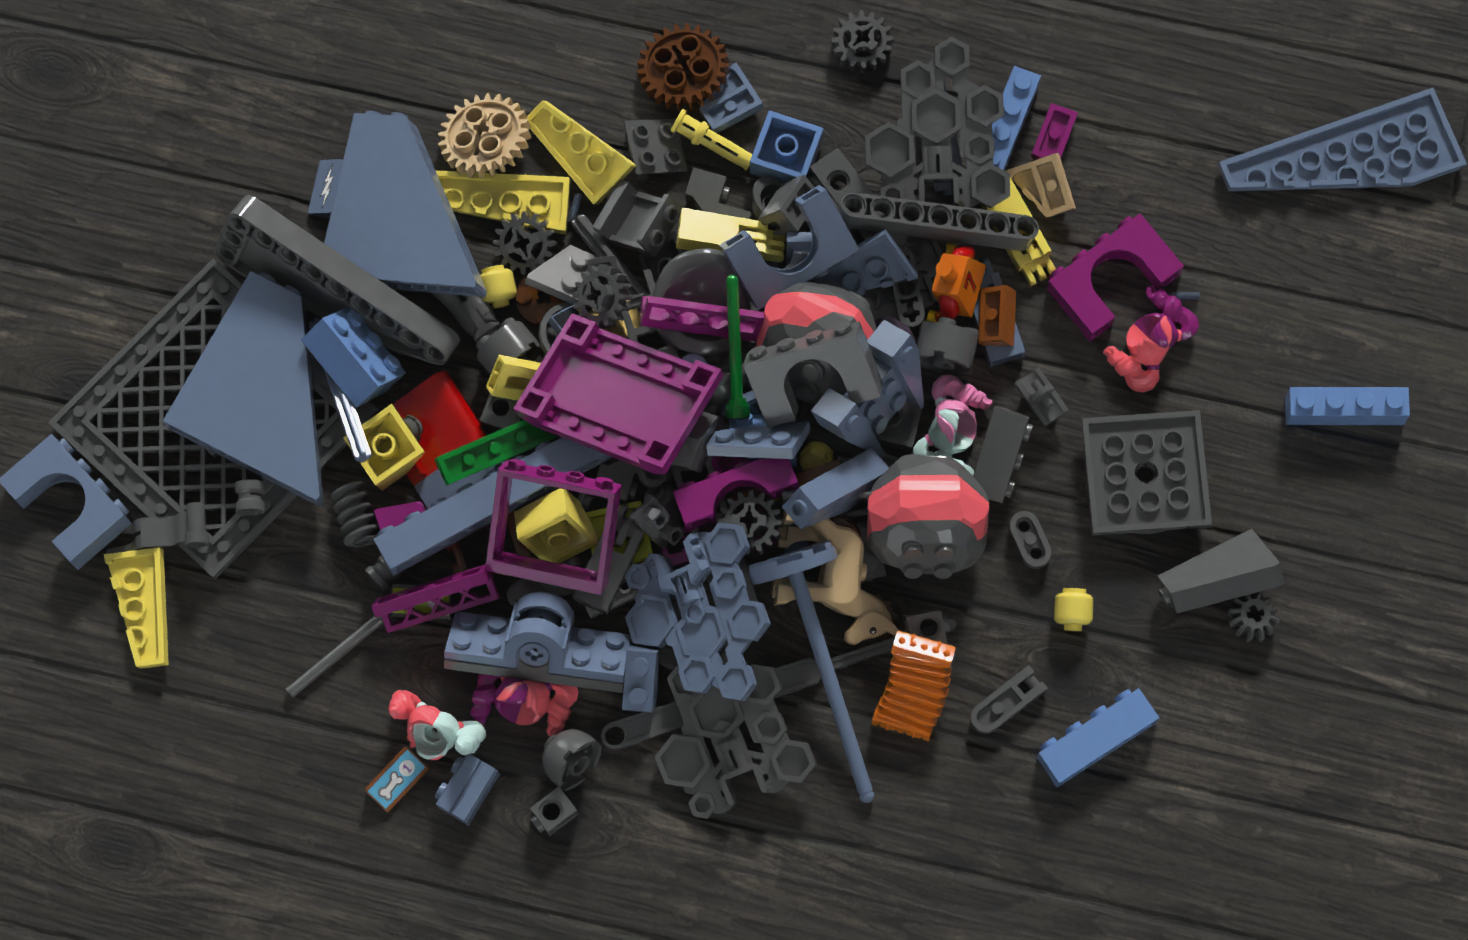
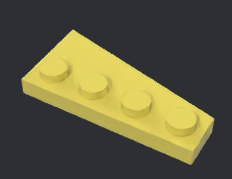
M541 101L527 116L532 132L594 205H599L618 185L620 180H623L637 166L548 101Z
M157 547L103 554L105 562L110 569L112 576L110 579L113 589L117 593L120 604L118 605L121 616L124 617L127 628L126 634L136 667L142 669L169 665L164 550Z

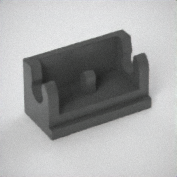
M804 174L782 183L758 218L763 225L770 224L771 222L778 223L780 227H777L773 232L777 236L790 231L797 232L804 223L805 218L795 199L815 187Z

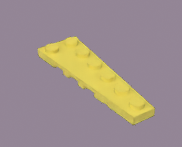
M436 171L453 212L496 221L507 219L511 222V214L517 213L521 218L522 212L528 211L530 218L537 213L540 214L539 222L549 221L546 227L547 231L555 230V233L566 234L570 177L497 173L492 177L490 173H485L483 179H480L477 172L469 178L466 172L460 175L457 171ZM524 223L525 226L536 229L534 226Z

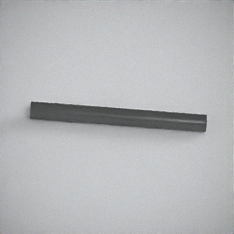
M374 615L288 686L286 690L292 698L384 623L382 617L375 618Z

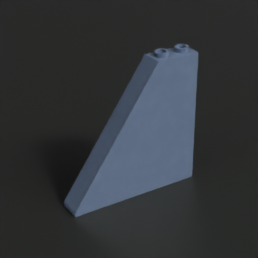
M376 111L354 113L324 244L393 290L486 297L487 290L418 128L408 119L407 115L399 112H392L391 115H382Z
M250 271L163 422L169 430L321 507L324 500L310 351L301 341L308 333L305 303L300 296L301 293L292 286L286 285L283 288L276 284V280L270 275L260 272L258 275Z

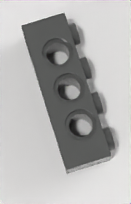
M836 148L810 166L811 178H809L811 184L814 187L821 185L827 189L831 199L835 201L838 207L842 198L848 193L874 195L839 148ZM840 181L846 187L842 190H835L831 185L834 182ZM846 207V210H847L849 213L857 214V213L851 212V211L848 209V207ZM874 211L878 217H886L882 212ZM851 229L850 232L852 237L856 236L860 243L873 236L864 230ZM890 234L899 247L906 246V236Z

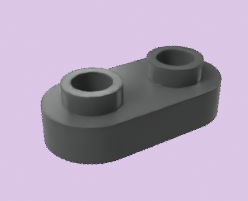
M1029 511L1016 513L1011 518L1009 531L1020 557L1029 568H1043L1050 560L1051 547L1039 520ZM1026 524L1029 527V531L1021 532L1018 526ZM1033 550H1037L1041 553V557L1034 559L1030 553Z

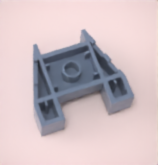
M885 320L881 322L867 340L883 382L881 397L856 404L850 400L847 392L842 396L829 388L811 410L820 426L865 450L873 448L882 458L886 454L876 437L885 430L887 423L896 411H899L904 406L905 401L921 410L924 407L919 349L911 334Z

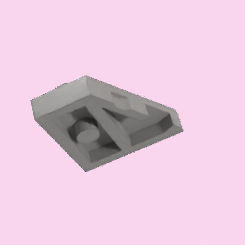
M569 245L530 272L524 284L570 304H575L578 302V298L572 297V294L579 291V288L575 286V282L582 283L581 273H587L585 260L596 258L597 256Z

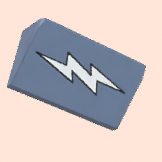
M342 159L320 160L308 215L330 219L343 163Z

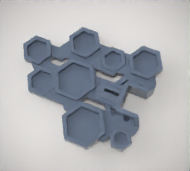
M718 523L711 533H691L686 537L683 544L690 564L674 571L670 558L649 553L648 558L645 559L642 565L632 564L625 577L628 587L639 591L634 596L636 603L625 619L634 644L664 648L667 644L673 647L684 690L707 694L711 687L714 686L720 689L722 698L746 701L756 688L757 682L752 667L746 665L743 653L752 641H759L771 623L765 604L749 600L746 591L747 585L742 570L738 566V563L750 548L744 527L736 524ZM711 572L713 580L709 585L716 607L709 605L703 586L704 581ZM671 595L676 597L682 616L680 621H678ZM728 641V646L725 649L728 662L723 665L719 652Z

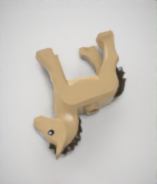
M784 510L783 525H788V527L784 526L777 529L781 538L776 539V548H788L791 544L798 541L819 543L830 540L832 546H835L838 558L821 565L817 583L807 581L806 583L813 602H820L837 613L855 618L853 624L844 632V641L849 645H855L863 640L880 637L883 640H886L887 636L896 637L899 628L897 623L898 615L894 612L895 608L891 606V602L882 599L883 596L880 594H874L870 590H862L860 587L861 581H865L867 564L863 563L864 544L859 527L846 515L842 517L837 515L804 529L791 527L790 525L795 524V522ZM779 578L772 580L770 597L775 598L774 606L796 600L790 579Z

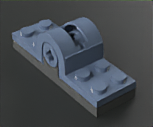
M533 592L521 597L517 603L515 602L511 618L455 612L444 651V669L622 693L624 688L626 650L632 645V638L630 634L573 627L574 610L571 609L564 599L548 592Z

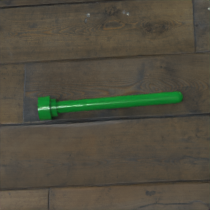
M729 275L726 279L731 399H728L729 404L726 405V418L750 417L749 404L746 403V398H743L738 278L735 275Z

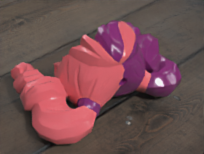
M1153 286L1146 288V296L1162 313L1147 314L1138 319L1129 328L1126 341L1131 355L1128 356L1114 346H1109L1103 351V354L1107 356V361L1111 366H1114L1119 376H1124L1128 387L1133 391L1141 393L1153 390L1160 379V363L1168 349L1177 341L1186 340L1196 335L1199 327L1197 316L1189 309L1183 307L1178 298L1168 296L1165 290L1162 288L1156 290ZM1174 323L1179 324L1181 329H1177ZM1141 364L1147 366L1148 370H1142Z
M479 674L477 688L473 691L472 701L474 706L471 708L470 715L474 718V721H478L484 726L490 713L491 705L494 703L502 717L509 722L524 726L536 723L547 712L549 715L546 731L551 737L563 731L565 721L568 720L571 713L570 707L577 700L579 692L575 686ZM500 678L502 682L497 688L495 681ZM553 689L555 696L550 699V691Z

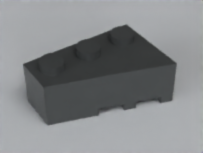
M1000 406L994 408L973 477L985 490L988 499L1003 503L1004 497L1011 498L1015 481L1010 480L1013 469H1020L1024 453L1019 452L1022 440L1028 442L1033 425L1028 424L1029 415Z

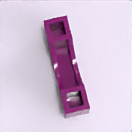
M761 458L753 462L745 460L737 463L734 469L727 472L715 471L707 475L703 481L697 483L689 481L681 484L678 490L673 491L687 531L689 532L715 522L717 508L721 500L735 489L744 487L755 488L773 500L782 497L783 491H796L799 485L790 460Z

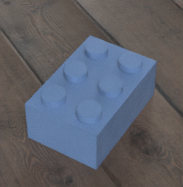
M349 307L322 318L301 339L356 408L383 395L406 373L401 367L399 360L384 347L380 337L373 333L366 325L363 317Z

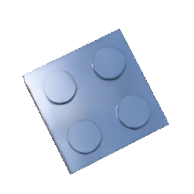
M769 110L750 160V174L759 177H775L783 183L803 174L809 180L810 166L815 164L823 142V128Z

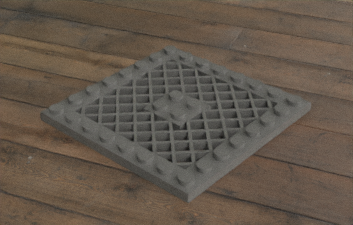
M213 258L48 424L147 517L164 518L187 512L186 492H200V502L205 504L206 531L218 532L214 536L209 534V545L206 547L191 548L185 546V542L177 545L215 580L298 495L263 478L265 492L262 494V501L265 503V513L253 516L235 514L227 522V511L235 510V503L227 504V490H235V483H227V470H242V480H248V470L235 463H227V459L222 456L221 464H207V452L213 458H216L218 454L199 444L186 445V438L181 435L180 445L165 446V433H175L169 430L163 422L166 413H168L171 407L166 406V393L180 392L186 382V373L192 372L195 366L186 365V353L201 352L202 354L207 346V332L216 331L218 325H207V313L221 312L222 320L242 286L237 279ZM214 301H216L219 305H211V304H212ZM201 315V325L190 326ZM186 333H201V345L186 346ZM180 336V346H170ZM310 352L313 391L322 398L321 400H314L315 407H325V419L316 420L317 427H321L317 431L322 472L348 444L343 438L346 436L323 367ZM180 353V366H166V354ZM160 356V366L149 367ZM166 373H180V385L166 386ZM145 374H159V386L145 387ZM139 377V387H129ZM159 393V406L145 407V394ZM139 394V407L124 408L125 395ZM118 398V408H108ZM370 401L356 408L361 425L379 413V409ZM330 406L336 411L331 417ZM159 413V426L145 427V414ZM139 414V427H124V415ZM118 415V428H104V416ZM96 419L97 428L92 424ZM159 433V446L145 447V434ZM138 434V447H124V435ZM105 435H118V448ZM200 451V464L186 465V452ZM180 452V465L165 466V453ZM159 453V466L145 467V454ZM126 454H138V466ZM207 471H221V484H207ZM180 472V485L165 486V473ZM186 472H200V485H186ZM159 473V486L146 474ZM207 491H221V504H207ZM180 492V506L167 493ZM207 511H221V524L207 525Z

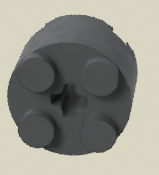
M945 317L939 318V322L923 321L917 341L920 366L940 374L942 369L952 370L951 375L954 376L970 374L979 331L970 327L956 326L955 320Z
M514 318L506 319L496 332L491 336L486 335L482 337L476 344V347L479 349L477 360L490 375L498 355L535 362L539 355L543 358L545 354L541 344L522 322L515 321Z

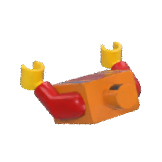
M946 244V253L941 255L940 262L936 265V276L932 286V293L939 303L940 310L936 312L930 309L926 321L939 322L941 317L954 319L957 315L972 318L986 269L985 264L973 259L975 257V249L972 246Z

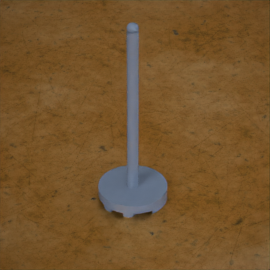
M827 540L802 547L799 550L773 556L766 561L754 563L748 567L750 571L748 575L752 585L789 576L858 794H860V800L864 803H869L874 799V792L872 791L871 782L803 573L805 570L838 558L835 546H832L831 541Z

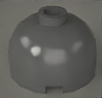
M576 729L562 731L557 735H552L546 741L542 759L543 769L547 777L556 786L565 791L573 789L586 779L581 774L588 766L592 770L595 768L601 756L602 747L591 735L584 731Z

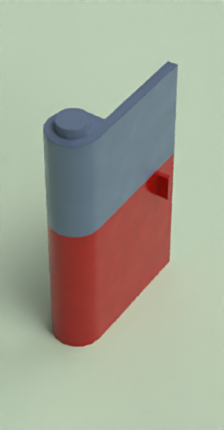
M446 370L432 375L392 404L402 419L407 415H412L423 426V433L420 435L421 440L418 443L425 453L409 470L407 476L428 509L431 508L430 505L437 499L442 497L448 499L457 494L456 491L463 485L468 483L474 485L480 482L486 473L499 469L504 463L503 461L448 486L445 485L434 459L487 436Z

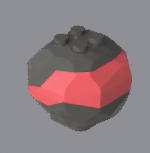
M808 281L796 283L769 299L765 306L764 321L755 347L777 345L779 341L786 338H802L814 330L827 331L843 322H850L852 324L860 321L867 340L877 328L871 307L865 298L829 281H823L822 283ZM815 359L804 360L795 364L788 371V379L798 401L817 404L829 388L842 396L847 392L839 372L832 365L824 361Z
M904 455L892 464L874 483L871 490L872 494L868 498L867 546L881 563L901 569L904 575L910 579L919 578L922 574H934L939 579H946L951 577L954 572L972 567L982 557L987 540L989 499L978 481L958 461L949 456Z

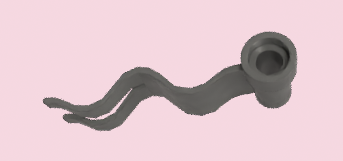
M201 502L188 503L187 512L178 513L171 517L136 519L120 534H135L137 532H141V534L136 536L134 541L128 545L107 549L106 554L134 551L142 547H169L185 542V546L191 548L208 546L209 532L206 531L205 504Z

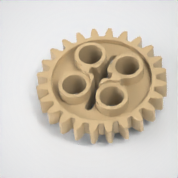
M487 93L484 100H480L479 96L475 95L473 103L464 99L465 107L461 108L455 105V115L446 114L449 123H441L443 132L438 133L441 140L438 145L445 162H448L451 169L456 168L460 175L466 171L468 177L471 178L477 172L480 179H483L485 172L489 171L490 175L494 177L495 170L498 168L503 173L506 172L504 165L507 163L515 166L514 157L523 158L520 149L529 148L526 140L531 139L529 132L531 126L525 111L521 110L518 102L513 104L510 97L503 101L501 95L497 94L494 100H492L490 94Z

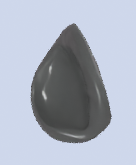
M710 248L690 250L679 254L667 263L655 285L653 296L727 307L726 279L729 275H735L723 252ZM738 280L739 308L751 310V301ZM658 328L668 342L689 354L713 356L729 351V338Z

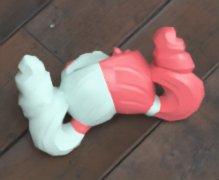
M397 690L392 695L388 706L389 714L394 719H408L407 740L410 742L409 747L411 749L416 747L417 754L422 758L438 760L444 757L447 751L454 745L457 752L461 755L475 753L479 748L480 742L486 738V730L478 721H457L451 714L441 712L436 707L426 705L417 695L407 690Z

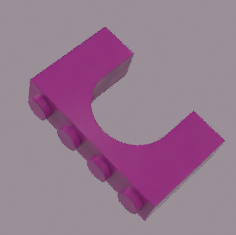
M1141 213L1133 219L1131 216L1126 217L1118 224V230L1111 235L1108 233L1103 234L1095 241V247L1088 252L1085 249L1080 251L1072 258V264L1065 269L1061 266L1049 275L1050 280L1048 281L1047 290L1089 342L1110 328L1115 320L1114 314L1096 294L1091 283V273L1099 264L1110 259L1127 260L1142 271L1156 290L1164 288L1182 273L1184 265Z

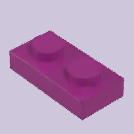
M1051 103L1031 158L1038 160L1059 153L1061 159L1078 112Z

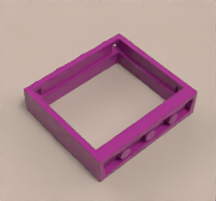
M519 459L505 461L497 472L485 570L601 595L608 586L622 485L613 483L612 479L605 477L596 479L584 477L583 473L577 471L564 473L555 471L554 467L548 465H540L538 467L526 465L525 461ZM512 479L608 498L598 571L503 551Z

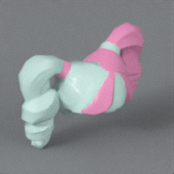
M948 374L941 375L933 382L931 394L936 406L935 418L930 426L929 433L918 440L913 447L914 455L949 456L952 458V454L966 451L972 445L977 431L975 412L967 406L970 405L976 409L981 408L983 410L989 409L993 404V400L988 399L984 392L977 391L969 383L964 385L958 377ZM929 446H935L938 451H929ZM954 459L964 466L972 476L974 475V470L969 465H965L961 460Z

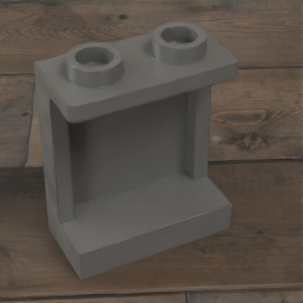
M620 180L592 228L607 243L656 257L679 219L683 207L669 194H664L662 198L639 192L629 182Z

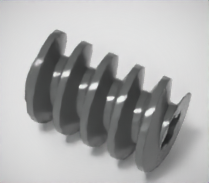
M362 481L348 483L336 489L330 496L331 501L336 503L333 508L335 513L339 514L337 521L342 525L340 531L342 535L346 536L343 541L345 546L363 547L374 544V538L378 536L371 534L378 529V525L368 524L369 521L375 518L374 513L365 514V511L371 508L372 505L369 502L362 503L361 501L369 496L368 492L358 491V489L365 485Z

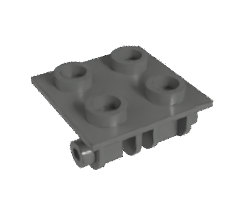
M676 119L628 120L623 122L625 136L629 145L628 151L631 154L630 160L637 165L633 173L635 177H638V181L649 179V174L688 172L680 135L678 132L672 133L670 131Z

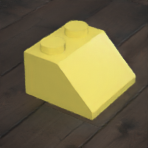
M392 404L361 425L372 454L371 458L367 459L366 462H362L361 465L373 483L382 491L406 475L425 453ZM347 436L343 437L348 446L350 447Z
M559 488L514 512L517 539L541 560L561 563L597 545L599 542V537L580 501L566 489Z

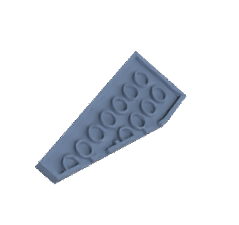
M1430 88L1220 161L1218 167L1228 191L1408 187L1465 168L1467 163L1434 88Z

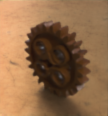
M686 23L684 30H680L679 26L674 24V31L670 32L664 27L663 36L654 33L655 42H645L647 50H640L641 59L637 60L639 69L637 74L642 89H646L648 98L655 97L656 104H660L665 100L667 109L673 103H676L678 111L681 110L683 104H687L688 108L692 110L693 102L697 101L700 106H704L703 98L707 97L710 100H714L712 91L722 92L720 83H727L726 74L730 73L729 57L726 53L725 44H720L718 35L712 37L710 29L702 34L700 25H697L694 30H690L689 23ZM673 48H677L683 65L688 69L689 76L695 85L691 86L682 65L678 64L677 56L672 50ZM695 48L693 51H686L687 49ZM662 60H670L666 63H660ZM702 70H706V71H707V72H705V73H703V74H698V73H697V72L702 71ZM674 82H681L678 85H671Z

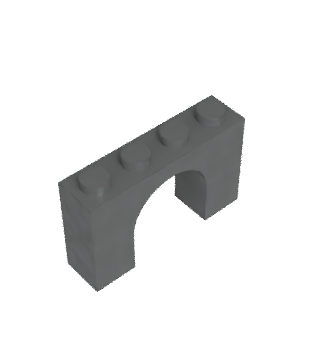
M860 321L852 324L850 322H843L836 325L833 329L823 332L822 330H814L805 337L798 339L786 338L779 341L777 345L769 347L757 346L747 353L743 367L768 428L796 420L799 405L788 379V371L795 364L804 360H821L832 365L841 375L850 400L856 404L881 397L883 382Z

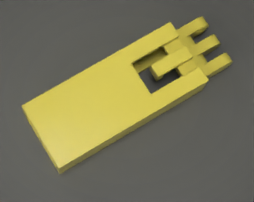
M1011 177L1009 198L991 209L980 203L983 210L1032 217ZM993 226L996 233H1000L999 230ZM1040 229L1032 244L1026 249V254L1023 255L1018 250L1006 249L1017 271L1023 272L1030 286L1037 284L1032 273L1036 272L1040 281L1047 279L1043 270L1044 267H1046L1049 274L1056 270L1050 259L1052 250ZM1018 230V232H1019L1022 236H1023V234H1025V236H1028L1025 231H1023V230Z
M682 208L676 248L684 250L710 248L722 252L719 247L721 243L745 230L750 234L753 241H756L755 244L764 260L782 262L784 260L783 251L785 250L783 242L786 240V234L774 235V230H768V224L763 225L758 220Z
M498 355L486 387L492 396L518 401L541 363Z

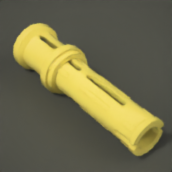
M681 110L670 130L672 133H680L690 139L693 145L702 144L747 171L750 166L751 153L708 129L709 125H707V122L703 121L701 123L687 115L686 110ZM683 123H685V124L689 125L690 127L694 128L695 131H692V130H690L689 128L683 126ZM704 135L708 136L712 140H707L706 138H704ZM716 142L737 153L738 156H735L730 152L726 151L725 149L719 147L718 145H716Z

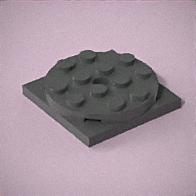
M1200 410L1082 418L1081 425L1086 467L1085 477L1092 536L1123 533L1156 534L1167 530L1209 528L1212 526ZM1140 469H1148L1153 474V480L1145 484L1138 479L1136 474Z

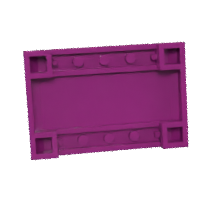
M572 313L513 410L517 416L532 426L651 473L666 474L724 374L721 369L695 360L693 364L600 329L596 322Z

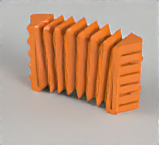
M898 630L891 650L894 656H892L890 661L891 667L889 671L891 673L888 678L889 681L883 696L880 698L879 705L876 706L871 725H880V727L885 728L887 731L897 730V732L902 734L904 732L906 735L912 736V738H923V740L929 741L933 726H936L937 717H941L943 710L941 707H944L946 701L944 697H947L949 692L946 686H949L951 680L949 676L952 668L950 666L956 647L944 644L941 641L937 642L917 636L915 633L910 634Z

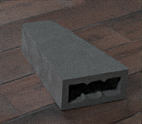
M1250 529L1158 575L1161 588L1157 589L1163 604H1170L1177 614L1279 587L1285 584L1280 562L1253 529Z

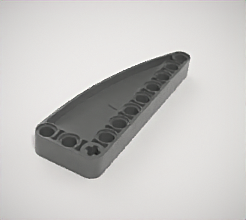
M251 195L244 196L227 216L214 250L217 258L244 277H247L250 271L258 275L260 272H263L276 280L275 283L284 288L286 285L297 289L301 293L300 296L305 303L307 313L322 319L349 307L363 317L370 330L380 337L385 348L435 365L445 364L460 344L458 334L450 327L256 197Z

